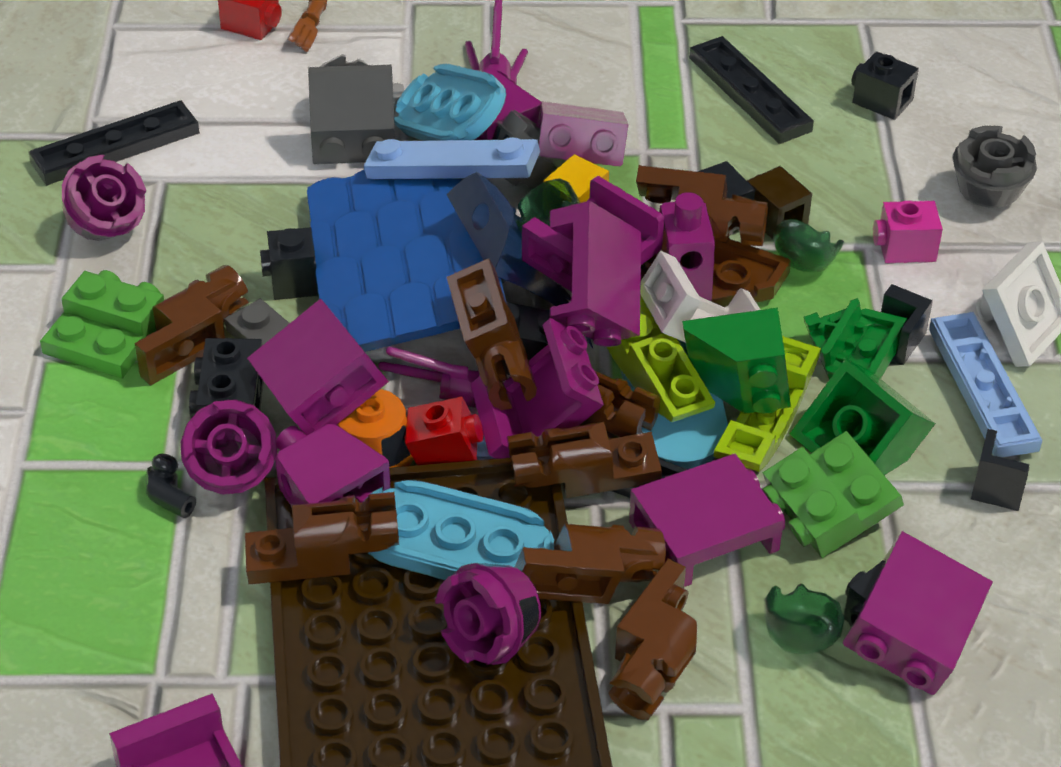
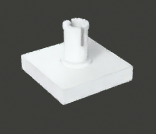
M1043 241L1027 243L982 289L983 295L976 303L977 314L982 321L995 320L1015 367L1031 366L1061 333L1060 281Z

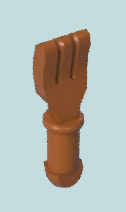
M309 0L307 10L302 13L301 18L297 21L287 38L292 43L295 42V45L301 47L305 52L309 51L317 36L318 30L316 26L319 25L320 16L327 7V0Z

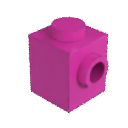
M907 200L902 202H883L881 219L875 220L873 224V240L875 246H881L885 263L937 261L943 228L935 201Z

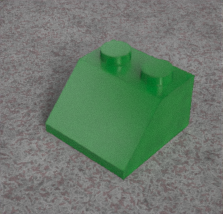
M778 307L682 321L688 358L710 393L744 414L753 412L766 414L775 412L778 409L791 407Z
M845 359L789 434L808 451L813 453L847 431L879 470L886 475L909 460L936 423L869 369Z

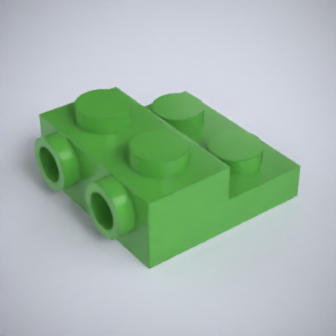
M84 270L61 298L64 312L40 340L42 353L123 379L137 361L135 343L156 332L153 306L164 301V294H161L154 285L148 282H141L138 286L121 282L116 274L108 270H102L99 274Z
M847 431L811 454L802 446L762 472L767 484L762 489L771 503H776L791 519L788 522L789 528L803 547L811 544L821 558L829 555L904 506L901 494Z

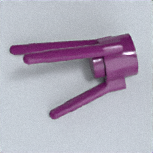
M495 0L491 53L487 54L480 61V65L471 41L465 42L466 53L471 69L484 72L489 68H493L517 84V75L525 61L528 50L525 48L521 49L512 68L507 58L500 53L503 0Z
M394 347L386 349L387 355L432 370L384 361L378 363V368L382 371L440 382L439 399L448 400L463 397L467 407L476 408L470 384L480 376L479 371L468 370V366L452 365Z

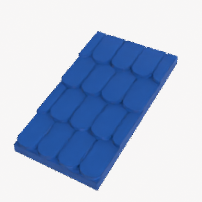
M361 170L351 177L327 178L307 187L319 299L323 300L364 352L461 329L447 276L483 261L477 247L446 195L464 178L367 179L365 170ZM498 278V279H499V282H500V286H501L502 292H503V296H504V299H505V302H506V298H505V293H504V289H503L502 280H501V278Z

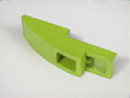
M640 294V336L623 339L621 344L617 346L606 347L614 361L635 389L638 386L660 397L659 414L672 423L714 408V399L679 341L661 332Z

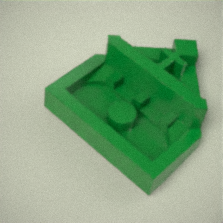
M858 298L850 300L846 309L819 317L816 312L803 317L813 345L821 348L819 358L829 380L845 359L869 369L881 379L898 350L901 330L907 322V318L866 308L861 310Z

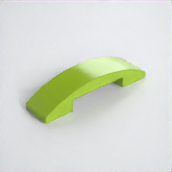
M782 336L791 407L778 409L775 412L766 414L758 412L744 414L740 412L736 421L730 420L714 449L713 457L720 459L736 454L746 468L758 472L768 464L796 415L819 359L821 348Z

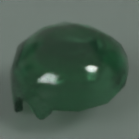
M561 178L546 181L533 188L520 200L518 210L521 215V221L517 219L516 224L521 234L522 225L534 217L550 226V210L581 203L570 183Z
M795 219L782 221L777 225L773 233V242L779 255L791 260V267L793 269L806 273L826 270L844 245V240L841 239L837 243H831L829 231L818 232L810 225Z
M798 584L791 593L782 594L781 589L775 585L764 598V618L769 637L785 652L801 655L817 653L833 646L842 635L845 618L841 605L827 593L811 591L804 584Z

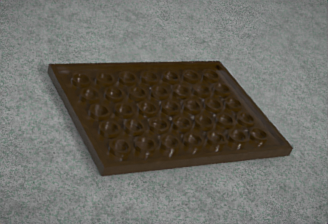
M510 458L389 468L390 488H395V482L405 480L423 481L529 509L545 521L544 527L549 530V533L551 530L554 546L564 524H568L561 483L533 488L526 486L516 487ZM277 477L264 478L267 530L293 528L292 507L281 492ZM367 552L349 554L351 574L270 582L280 767H612L582 602L539 599L541 619L537 630L507 663L486 665L487 663L478 660L468 663L464 662L450 649L442 636L441 631L448 628L444 616V604H436V597L440 585L445 581L444 579L385 564Z

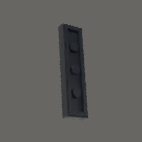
M720 36L690 47L689 59L778 144L813 132L814 120L726 38Z
M182 100L33 149L28 151L30 163L47 186L64 180L68 170L88 157L105 155L103 159L118 162L199 134V124Z

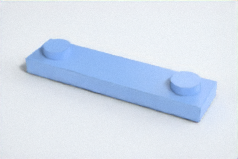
M507 138L504 140L398 141L396 139L376 141L363 167L367 179L466 178L476 172L485 178H528L537 161L540 149L537 139L520 140L519 138Z
M974 312L931 318L929 331L984 439L987 429L997 431L992 451L993 456L1004 458L1040 452L1043 440Z

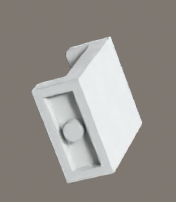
M663 251L659 252L640 282V294L661 332L685 342L682 321L761 310L750 292L742 288L737 291L727 307H722L700 297L676 257Z

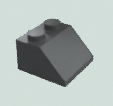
M392 64L308 67L313 164L366 162L376 141L395 139Z

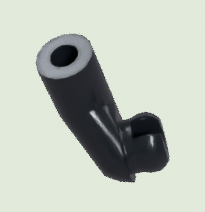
M157 454L152 459V466L147 468L146 494L151 501L181 518H187L192 514L196 506V498L177 487L178 475L175 472L178 469V461L176 458L169 454Z

